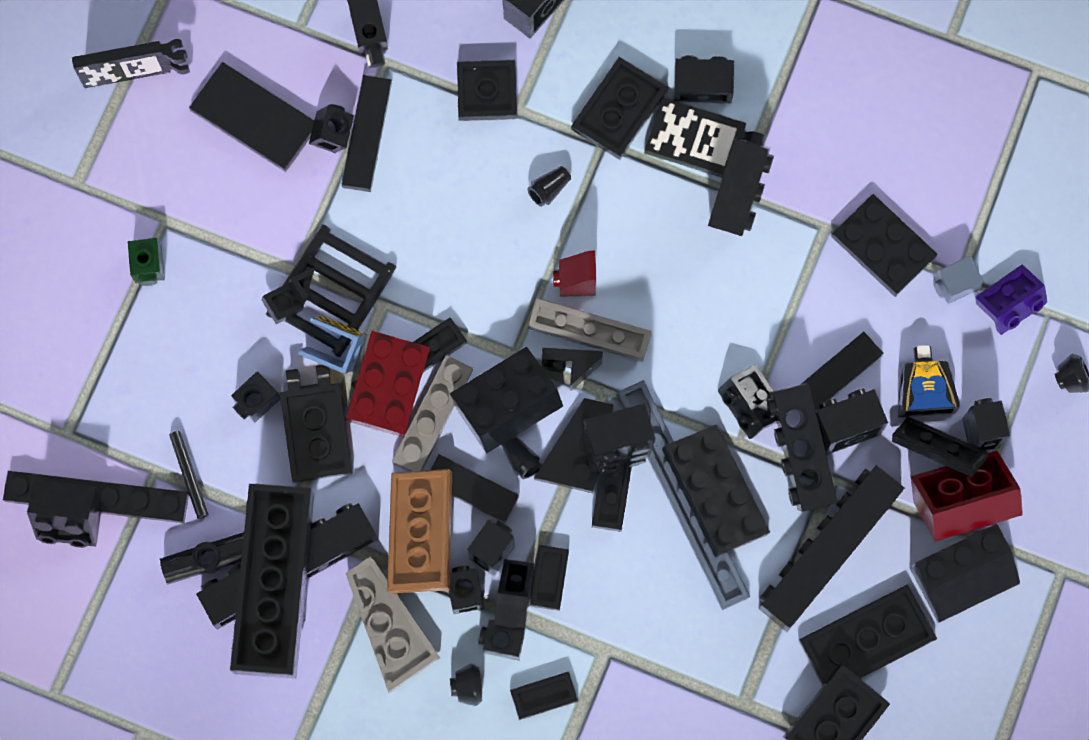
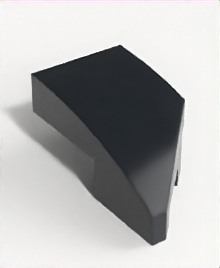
M312 268L290 278L289 283L262 296L261 301L276 325L303 310L314 274Z

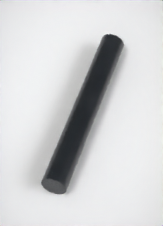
M174 431L169 434L196 517L197 519L205 518L209 514L181 432Z

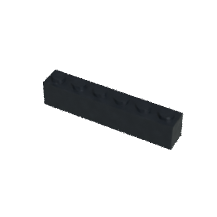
M876 465L871 472L865 469L855 481L858 488L852 495L846 492L836 504L839 511L833 518L827 515L816 528L820 531L816 539L813 541L808 538L797 551L802 556L795 564L789 561L778 574L782 578L778 585L773 587L770 584L759 597L763 601L759 610L786 632L796 623L905 489L904 486Z
M352 503L346 504L336 511L337 515L326 521L325 518H322L312 523L306 580L379 540L359 503L354 506ZM240 564L231 568L228 571L229 575L219 581L215 578L204 583L200 587L201 591L196 593L208 618L217 630L235 620Z

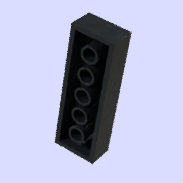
M249 483L230 671L233 674L297 679L315 495L311 488Z

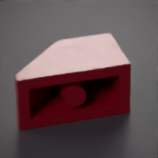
M589 250L559 260V269L553 270L554 288L560 287V297L596 296L595 250Z

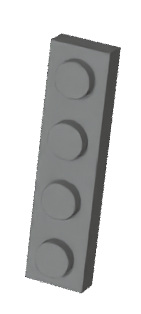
M537 298L528 324V329L642 362L652 332L651 330Z
M447 355L445 356L392 460L393 464L410 472L423 471L455 407L450 393L468 382L473 372V367Z

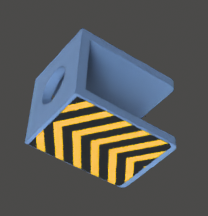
M322 315L311 317L309 322L352 339L351 347L345 362L311 347L301 348L297 354L343 374L353 371L368 334Z

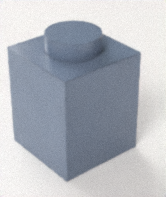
M968 256L938 270L934 277L935 282H933L938 296L940 298L944 297L947 304H950L979 290L984 280L971 256Z

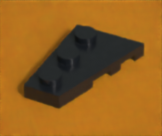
M584 398L537 472L534 480L593 494L598 471L591 473L582 444L581 436L584 420L611 413L614 405Z

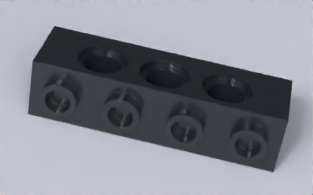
M809 383L769 392L771 399L766 400L770 417L775 416L778 427L774 429V437L777 446H782L785 458L781 459V466L784 476L790 477L792 488L788 489V495L791 505L797 506V510L803 512L838 503ZM793 409L800 414V422L795 427L789 426L786 422L787 413ZM803 439L807 444V452L803 456L798 457L793 451V445L797 440ZM806 469L812 470L815 476L813 483L809 486H804L800 480L801 473Z

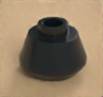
M1070 354L1058 365L1059 372L1054 373L1057 384L1061 390L1066 388L1069 393L1089 392V370L1080 355Z
M469 664L455 671V678H449L451 697L458 696V702L478 706L482 702L483 697L481 675L478 666Z

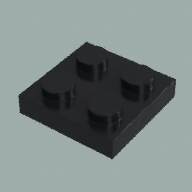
M515 60L457 62L459 121L517 119Z

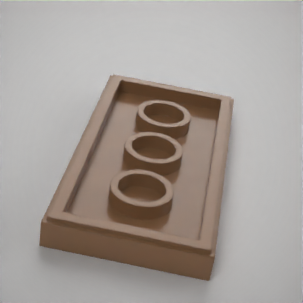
M450 469L391 473L387 591L390 594L450 590L453 475Z

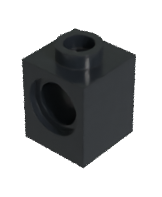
M329 104L316 111L309 144L332 153H337L347 148L354 115L345 112L344 107L335 104ZM329 121L334 124L335 133L329 128Z
M258 371L231 395L236 403L232 407L243 420L249 417L254 423L280 400L279 393ZM253 393L261 395V400L258 404H246L249 395Z
M469 565L452 568L449 595L453 614L484 609L476 568L470 569ZM467 581L472 584L473 590L469 595L461 596L456 593V586L460 582Z
M489 619L488 626L481 627L478 644L483 645L482 650L484 654L520 661L526 628H508L503 625H496L494 620ZM496 633H507L510 637L508 645L505 647L495 646L492 639Z

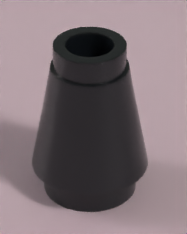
M560 166L531 181V186L527 188V192L538 206L550 205L572 179L571 175L565 167Z
M517 436L501 445L516 476L528 479L541 468L540 457Z

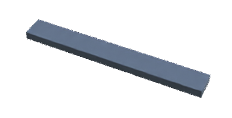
M642 380L618 391L616 395L623 409L644 403L646 405L656 438L648 460L721 610L723 611L749 599L750 594L729 552L716 558L714 557L662 451L665 445L674 442L645 381Z

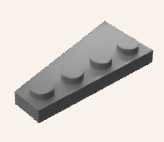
M371 556L345 573L388 693H390L440 659V656L397 593L390 594L387 591L388 580Z

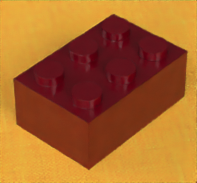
M371 331L346 421L404 438L430 347Z
M997 450L988 453L987 460L972 478L947 466L910 476L913 503L935 542L1023 515L1021 488Z

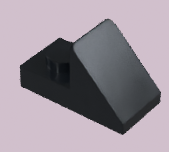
M542 347V366L548 367V370L562 372L566 368H571L570 391L602 365L603 351Z

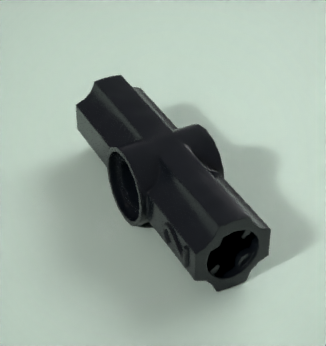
M244 532L214 542H202L195 548L160 558V566L166 584L176 583L204 573H215L220 568L241 562ZM213 551L215 552L214 561L209 565L201 564L203 553Z

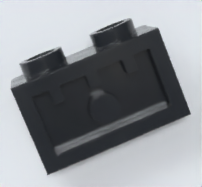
M757 365L730 377L718 389L722 401L728 406L739 427L749 439L756 437L762 430L776 423L775 416L770 417L766 402L767 399H771L769 392L774 390Z

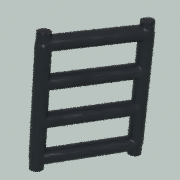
M322 224L283 285L289 283L290 278L306 271L309 267L363 298L355 314L310 288L306 299L346 322L347 326L359 330L397 266L390 262H387V264L382 263L331 234V229ZM323 243L378 273L379 275L370 289L315 258ZM267 311V312L265 313L266 316L269 317V318H272V317L270 316L269 312ZM297 314L285 320L288 324L332 348L331 352L339 358L352 341V339L342 335L338 339Z

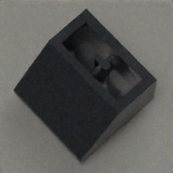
M35 480L27 515L36 540L45 544L68 543L77 548H85L86 546L96 547L100 500L96 487Z

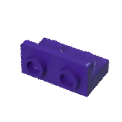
M1023 264L975 297L976 304L995 322L996 331L1000 335L1016 328L1021 321L1031 314L1039 312L1048 302L1045 285Z

